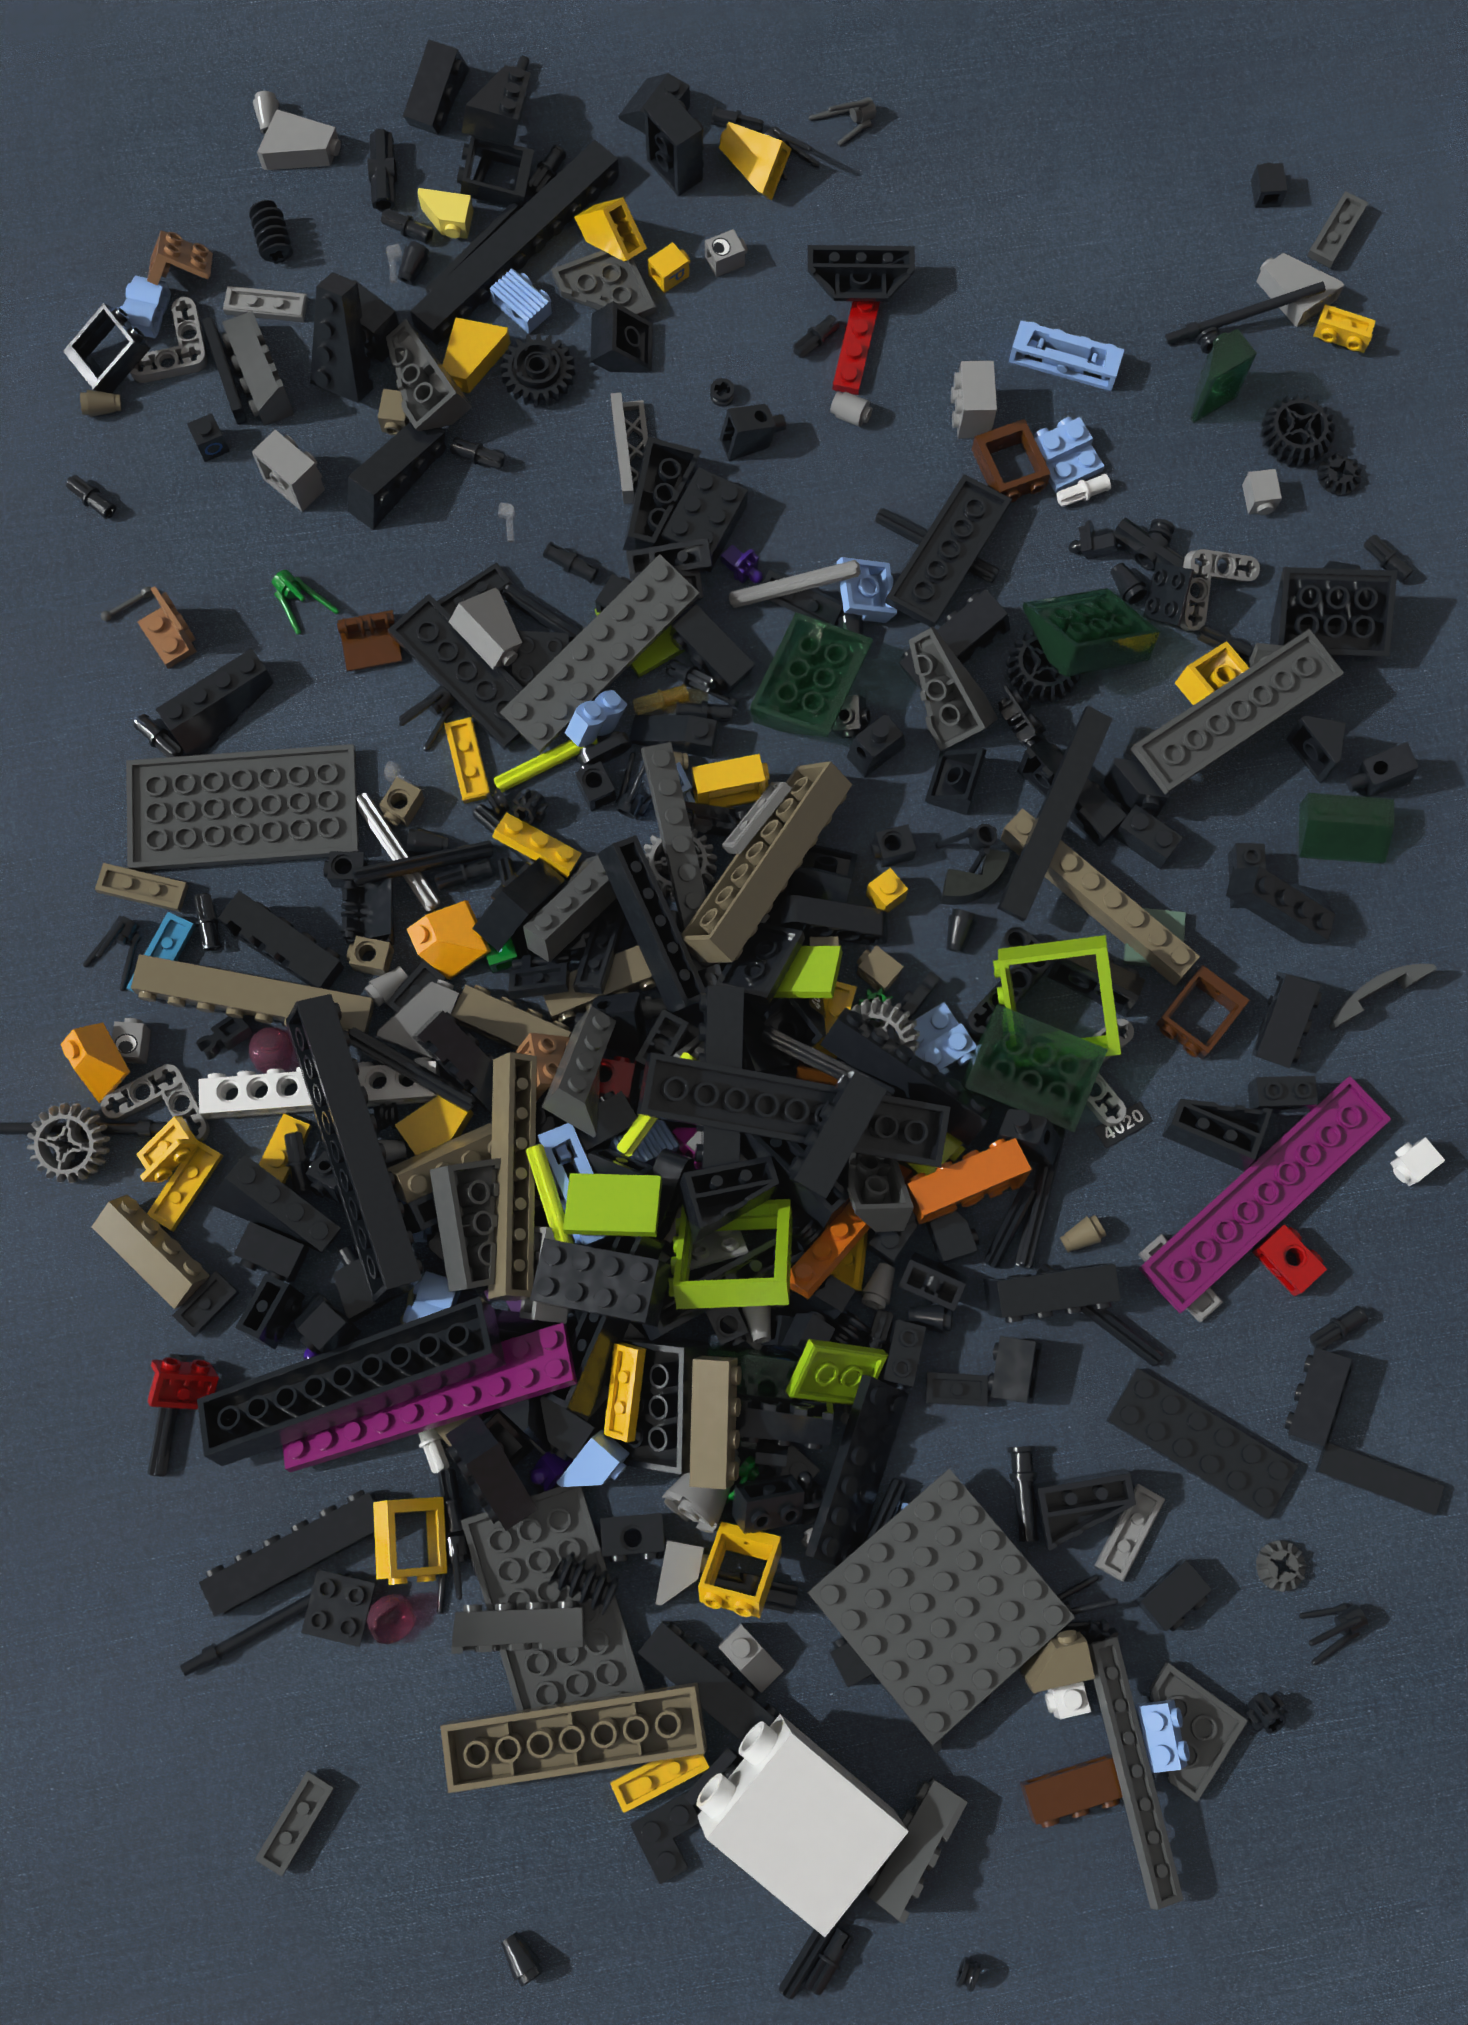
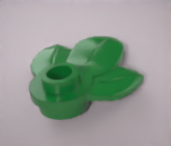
M752 1454L739 1468L741 1480L738 1484L745 1483L748 1480L750 1482L755 1481L760 1475L758 1464H755V1457ZM734 1491L728 1495L726 1504L733 1501Z

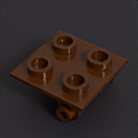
M393 610L338 620L337 627L341 635L347 672L402 662L400 646L388 633V629L395 624Z

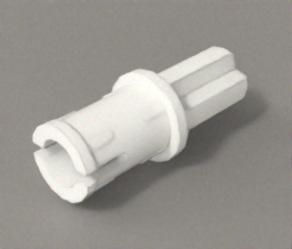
M1104 473L1088 481L1080 480L1077 485L1058 491L1056 494L1057 502L1061 507L1081 500L1086 502L1091 496L1109 491L1111 489L1110 479Z
M434 1428L418 1433L421 1441L419 1447L424 1449L431 1471L436 1474L439 1471L448 1469L449 1463L440 1441L443 1438L438 1436Z

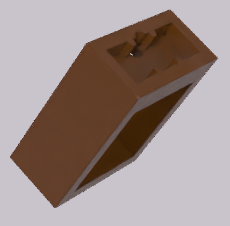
M1025 418L974 437L972 452L988 487L1011 498V503L1028 493L1037 494L1047 487L1051 473ZM1022 443L1035 473L1004 483L991 457V453Z
M1202 965L1157 1021L1156 1025L1160 1027L1159 1030L1165 1037L1171 1040L1176 1039L1181 1043L1183 1049L1189 1055L1203 1059L1250 1000ZM1195 986L1230 1011L1205 1045L1170 1019Z

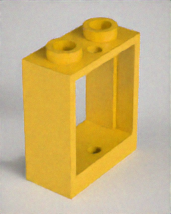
M760 754L692 767V788L696 803L720 807L756 802L769 786L767 763L761 762Z
M444 1497L373 1502L376 1579H388L389 1585L408 1583L407 1577L417 1576V1582L436 1581V1574L447 1573ZM426 1511L428 1567L397 1570L395 1514Z
M721 1521L698 1585L700 1602L712 1609L723 1608L734 1611L742 1617L753 1616L760 1618L782 1554L781 1536L761 1531L744 1534L738 1525ZM726 1550L767 1561L755 1596L714 1586Z

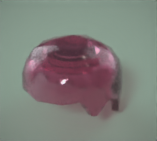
M265 1027L253 1035L249 1044V1056L258 1071L267 1074L269 1069L285 1070L291 1065L294 1047L286 1031L278 1027Z
M390 1594L379 1598L370 1607L367 1616V1625L374 1639L378 1643L386 1645L400 1641L409 1634L416 1624L413 1606L401 1594Z

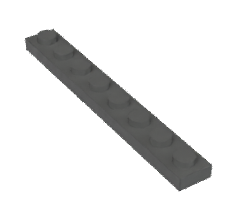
M668 742L643 747L641 752L683 932L706 899V893L672 744ZM690 954V956H691V958H692V960H693V962H694V965H695L697 971H700V970H703V969L708 968V967H710V966H713V965H715V964H718V963H699V962Z
M1108 1637L1088 1644L1095 1676L1093 1680L1150 1909L1159 1910L1184 1899L1118 1638Z

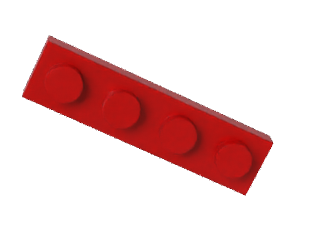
M852 302L832 390L859 395L880 302Z

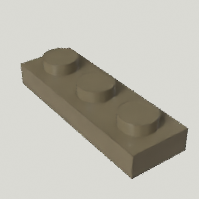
M103 863L95 890L100 894L181 912L189 885L186 882Z

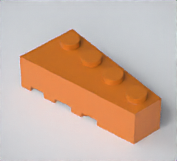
M1004 1138L997 1140L989 1145L990 1149L981 1153L978 1150L971 1151L962 1157V1161L955 1164L952 1161L941 1164V1167H937L935 1169L936 1172L929 1175L920 1173L910 1178L907 1189L914 1206L913 1212L919 1224L954 1212L957 1209V1204L961 1203L962 1207L975 1205L984 1198L985 1194H988L991 1199L1001 1195L1002 1191L1011 1187L1012 1191L1019 1189L1032 1169L1016 1138L1006 1141Z

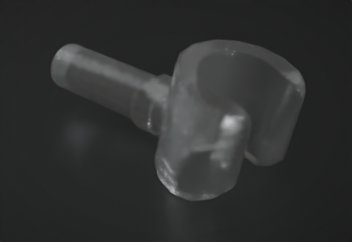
M398 243L386 247L391 283H397L395 261L402 260L403 257Z
M501 502L498 509V518L506 519L507 542H514L513 521L515 519V510L512 504Z
M391 761L387 762L384 769V777L387 781L393 783L395 778L398 777L419 788L399 775L402 769L400 765Z

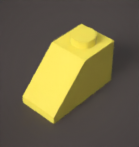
M418 188L417 193L421 209L441 235L454 239H468L473 216L471 195Z

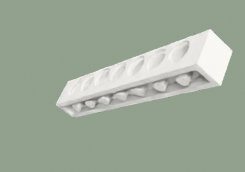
M427 1057L414 1059V1062L440 1076V1067L436 1061H432L431 1058ZM371 1062L358 1063V1079L360 1085L365 1087L368 1094L367 1107L380 1106L381 1103H385L388 1106L393 1102H396L397 1105L427 1103L438 1096L417 1083L409 1087L402 1086V1080L405 1076L386 1065L373 1066ZM300 1067L296 1068V1072H285L284 1069H269L267 1074L255 1075L253 1071H241L237 1073V1076L226 1077L222 1073L209 1074L208 1078L199 1079V1114L205 1119L313 1111ZM385 1077L387 1079L384 1087L380 1089L373 1088L372 1085L376 1078ZM290 1084H297V1091L291 1096H286L284 1093L285 1088ZM268 1086L267 1094L264 1097H255V1092L259 1087ZM232 1088H238L236 1098L226 1100V1093Z

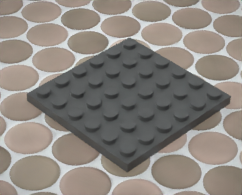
M950 1468L807 1592L932 1746L1075 1618Z

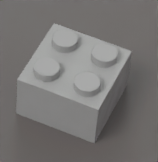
M961 361L959 372L954 373V387H951V404H955V411L952 413V427L957 428L958 439L974 438L977 435L992 430L997 411L994 361Z
M274 430L252 451V454L263 479L303 512L325 490L321 480L323 476L316 467L318 464L316 459L309 452L305 451L303 453L297 448L296 442L287 434L283 436L277 430Z

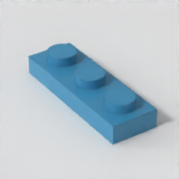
M167 912L144 955L178 961L196 926L192 922ZM132 976V978H131V980L129 981V983H128V985H127L126 988H127L129 991L135 993V992L131 989V985H132V981H133V976Z

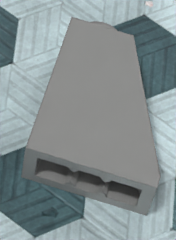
M277 109L257 154L264 170L330 166L334 156H338L340 152L341 141L338 139L335 127Z
M1282 253L1275 259L1273 257L1267 259L1261 265V272L1256 281L1270 298L1322 281L1324 282L1326 292L1279 307L1296 327L1322 311L1324 304L1331 305L1337 301L1344 287L1342 281L1285 253Z
M493 588L457 605L449 620L453 628L492 669L512 664L518 656L516 652L521 646L522 641L500 591L497 588Z
M438 979L437 983H428L381 1026L375 1036L424 1057L432 1058L412 1036L436 1012L443 1010L445 1013L451 1014L459 993L453 991L454 985Z

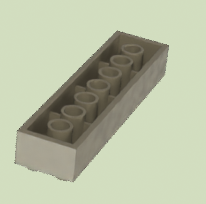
M831 761L802 765L795 768L786 781L792 788L742 853L735 855L682 932L681 936L689 953L699 963L733 962L740 957L743 952V946L757 932L758 924L764 915L771 911L774 900L787 887L788 880L793 872L802 865L803 857L816 844L817 836L823 827L830 823L836 808L845 801L846 793L852 784Z
M698 1682L447 1721L440 1726L448 1793L704 1754L707 1750Z

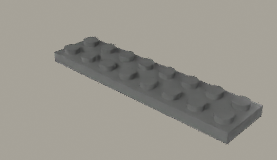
M659 554L500 711L501 715L533 747L542 753L568 727L576 708L584 702L594 701L600 693L604 692L700 597V592Z
M1308 629L1134 744L1131 750L1166 795L1339 679L1344 673L1312 631Z

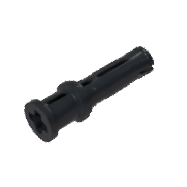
M1035 1446L1007 1447V1452L1011 1454L1012 1473L1009 1474L1011 1482H1015L1019 1542L1039 1541L1033 1481L1037 1477V1472L1033 1468L1032 1457Z

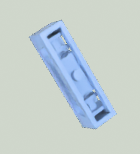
M1021 320L1012 346L1009 362L1112 391L1125 349L1118 348L1113 344L1096 342L1088 337L1068 334L1060 329L1043 327L1035 322ZM1025 355L1041 358L1042 362L1025 358ZM1084 371L1100 375L1101 379L1084 375Z
M569 1123L537 1135V1144L544 1146L554 1182L561 1197L560 1201L564 1214L569 1179L562 1165L571 1162L572 1156L567 1149L568 1146L574 1156L573 1167L576 1173L594 1174L575 1129ZM556 1153H557V1155H558V1157H559V1162H560L559 1165H558V1163H557V1161H556V1158H555V1156H554V1154H556ZM571 1234L575 1244L593 1248L616 1238V1236Z

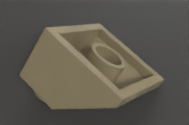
M1074 1630L1060 1632L1057 1635L1058 1637L1049 1640L1019 1668L1022 1677L1033 1693L1095 1679L1088 1643L1080 1632Z

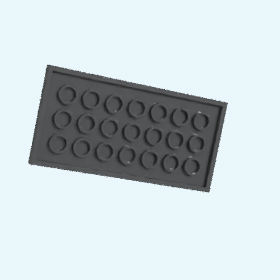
M354 744L126 760L128 869L146 871L329 857V851L359 852L356 752Z
M582 1486L557 1487L531 1496L538 1510L507 1531H505L499 1521L493 1524L486 1512L461 1520L487 1610H495V1604L514 1603V1609H526L527 1602H545V1608L558 1607V1601H577V1607L584 1606V1647L532 1648L530 1650L518 1651L500 1649L517 1710L645 1691L616 1595L602 1616L603 1605H600L594 1611L591 1609V1598L584 1604L580 1603L581 1592L571 1598L569 1596L570 1586L561 1592L558 1590L559 1580L555 1581L551 1586L548 1584L561 1559L568 1556L572 1551L575 1552L574 1563H578L582 1558L586 1559V1570L593 1564L597 1565L596 1576H599L604 1570L608 1571ZM608 1573L607 1582H610L611 1579Z

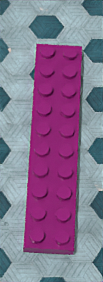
M1351 1076L1347 1077L1138 1269L1179 1314L1182 1313L1385 1126L1391 1118Z
M560 1323L502 1341L501 1344L506 1363L504 1366L284 1444L285 1470L291 1473L577 1384L567 1326L564 1323Z

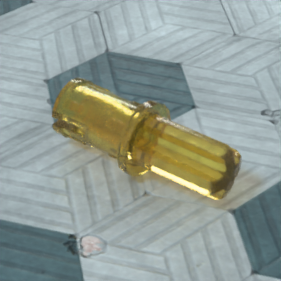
M682 684L681 686L664 691L657 689V693L636 698L633 700V707L636 714L641 715L658 709L665 711L666 707L676 705V701L688 702L690 699L686 686Z

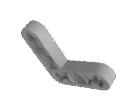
M180 297L172 304V314L179 346L147 352L130 372L135 381L139 383L156 381L199 372L207 366L208 356L199 312L191 298ZM184 308H188L187 314L189 320H185L182 313ZM187 330L197 331L194 338H183V334ZM197 354V360L192 361V355ZM179 357H183V364H181ZM167 358L175 360L174 365L169 368L161 366L162 361ZM153 362H155V365H156V367H157V369H155V370L153 369V368H154V366H153V364H152ZM144 365L143 371L139 372V366Z
M1205 549L1193 550L1187 553L1183 568L1193 569V574L1201 575L1199 578L1192 577L1191 585L1193 583L1199 585L1200 593L1197 598H1194L1189 589L1180 627L1185 631H1196L1205 625L1211 578L1235 582L1253 581L1260 572V565L1257 559L1252 556ZM1198 558L1199 561H1202L1201 566L1195 564V559ZM1221 558L1227 564L1226 571L1223 574L1217 568V563ZM1245 565L1246 568H1249L1248 573L1236 570V566ZM1190 603H1198L1197 607L1189 606ZM1189 615L1195 617V622L1188 619Z
M1117 1019L1118 1030L1123 1028L1126 1030L1125 1039L1119 1036L1120 1048L1122 1049L1132 1040L1134 1028L1128 1020ZM1104 1027L1092 1037L1106 1035V1028ZM1112 1056L1086 1059L1087 1061L1079 1068L1080 1073L1076 1070L1071 1072L1068 1069L1071 1065L1070 1062L1063 1061L1061 1064L1063 1076L1100 1122L1109 1127L1119 1125L1125 1118L1126 1107L1096 1070L1098 1066ZM1071 1060V1061L1075 1064V1063H1077V1062L1080 1061V1060ZM1090 1082L1097 1083L1101 1087V1094L1097 1097L1088 1095L1085 1090L1086 1084ZM1105 1095L1109 1097L1105 1102L1111 1109L1116 1107L1118 1109L1117 1119L1114 1116L1109 1118L1106 1116L1108 1109L1104 1103L1100 1107L1096 1105Z
M163 1065L109 1093L101 1101V1110L104 1115L114 1121H120L164 1099L172 1117L181 1116L187 1118L191 1116L194 1123L198 1126L202 1125L198 1129L199 1134L195 1136L197 1140L203 1142L207 1139L210 1132L207 1120L199 1114V1104L185 1076L174 1065ZM169 1072L172 1075H176L173 1078L174 1083L172 1085L166 1082L158 1085L161 1089L160 1092L157 1091L156 1086L151 1082L154 1079L158 1084L165 1081V1074ZM142 1085L149 1086V1097L145 1100H138L135 1096L137 1088ZM128 1093L130 1100L134 1103L133 1106H131V1104H129L128 1102H125L128 1100L127 1097H125V1094ZM182 1096L188 1097L190 1100L188 1109L182 1112L176 1111L175 1101ZM114 1100L123 1103L119 1106L120 1111L118 1113L109 1110L113 1107L112 1102ZM184 1119L191 1130L192 1128L189 1121Z

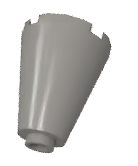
M735 1449V1462H738L740 1466L739 1452ZM686 1473L662 1496V1498H665L664 1503L684 1521L688 1522L690 1519L694 1522H699L695 1528L707 1533H713L718 1526L732 1486L728 1489L689 1487L690 1473Z

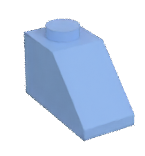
M602 1429L590 1438L557 1481V1484L560 1487L602 1485L610 1478L615 1481L627 1467L623 1462L630 1453L613 1438L603 1435L604 1430Z

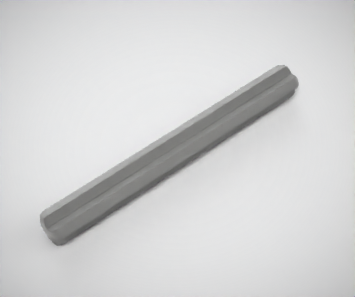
M856 560L732 591L729 593V601L734 608L858 577L861 574L860 565Z
M367 793L356 796L357 809L392 861L410 857ZM421 872L402 875L426 911L430 912L439 907V898Z

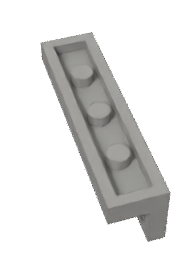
M621 392L611 393V407L623 504L633 503V486L637 483L639 474L638 471L630 466V462L636 455L642 459L643 453L641 449L645 448L648 440L644 401L622 402ZM639 409L640 416L633 424L624 418V411ZM633 431L643 438L636 448L627 442V438Z

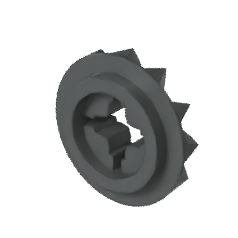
M1272 1541L1259 1551L1256 1559V1570L1261 1581L1270 1589L1286 1592L1297 1588L1301 1581L1305 1579L1304 1574L1307 1564L1304 1561L1303 1552L1298 1550L1293 1543ZM1286 1557V1565L1290 1567L1289 1569L1292 1572L1282 1571L1278 1575V1567L1270 1560L1282 1561Z

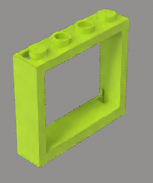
M1106 935L998 949V960H993L995 978H1001L1002 987H997L999 1005L1005 1004L1006 1013L1001 1014L1003 1031L1009 1030L1010 1039L1005 1040L1006 1052L1008 1056H1013L1014 1067L1121 1055ZM1096 954L1106 1035L1022 1045L1010 965Z
M790 1199L767 1200L716 1230L777 1229L774 1278L689 1281L693 1238L682 1204L681 1217L676 1218L675 1221L676 1234L679 1235L673 1237V1250L676 1257H671V1273L674 1277L669 1278V1296L675 1297L676 1309L789 1305L793 1233Z

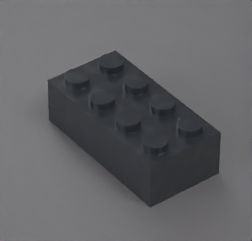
M544 1238L530 1300L544 1305L658 1327L671 1265L657 1259Z

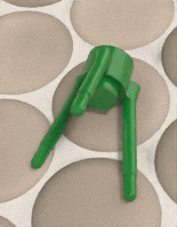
M282 570L273 577L272 585L277 590L274 595L280 601L297 635L301 633V630L286 601V597L288 599L298 597L300 601H305V597L300 592L301 589L333 613L339 614V609L307 586L299 577H294L289 570Z

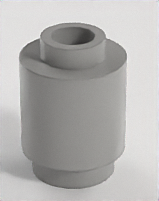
M837 392L832 401L830 412L835 414V417L861 427L863 422L868 423L872 414V407H869V400L848 392Z

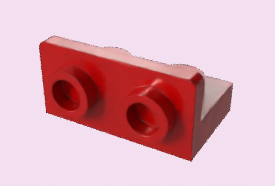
M171 1357L163 1358V1360H152L151 1367L155 1374L147 1400L150 1407L198 1409L197 1399L215 1393L219 1376L209 1362L204 1360L183 1362Z

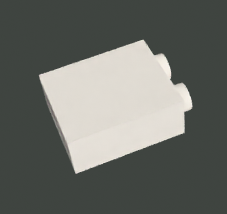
M780 1714L770 1727L761 1721L747 1733L739 1747V1754L744 1759L728 1779L723 1774L718 1773L708 1781L697 1799L696 1805L702 1810L697 1817L704 1835L710 1843L822 1936L826 1937L909 1831L892 1807Z

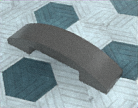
M1412 964L1394 968L1376 976L1360 987L1340 1006L1333 1016L1329 1028L1333 1031L1356 1018L1364 1011L1359 1003L1360 1001L1393 982L1398 981L1403 990L1429 976L1437 968L1434 964Z

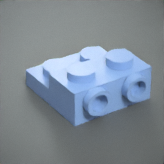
M1071 417L1064 418L1058 423L1057 428L1050 431L1048 428H1043L1033 436L1051 473L1048 482L1055 493L1077 484L1080 480L1088 479L1103 472L1104 464L1092 446L1093 437L1080 417L1074 420Z
M841 557L837 564L856 560L861 570V574L858 577L839 581L844 613L862 615L863 621L888 622L897 614V609L885 603L886 597L893 587L890 563Z
M945 1002L915 1019L917 1025L914 1030L920 1031V1036L916 1040L919 1042V1047L915 1051L916 1056L925 1062L934 1064L944 1075L950 1073L948 1068L958 1063L959 1066H963L975 1057L973 1053L977 1049L976 1044L962 1023L959 1024Z
M1174 1699L1134 1704L1151 1773L1182 1770L1188 1766L1187 1761L1190 1759L1189 1747L1187 1742L1182 1740L1180 1730L1183 1726L1182 1713L1178 1707L1176 1708Z

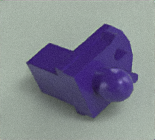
M732 544L721 554V562L734 572V578L742 584L748 578H750L751 582L757 584L763 580V575L758 570L759 556L754 553L752 548L743 554Z
M550 1451L546 1452L539 1459L535 1467L530 1470L531 1482L541 1484L544 1487V1492L554 1489L557 1486V1481L574 1459L570 1457L568 1461H565L556 1454H551Z

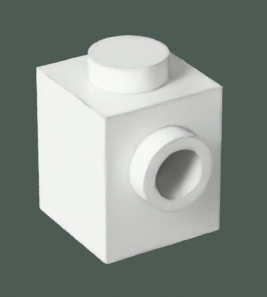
M1425 1137L1414 1145L1407 1142L1394 1152L1398 1157L1390 1164L1394 1168L1395 1176L1401 1182L1411 1186L1432 1172L1445 1159Z
M1084 1682L1050 1689L1045 1694L1049 1712L1054 1713V1717L1060 1720L1091 1712Z

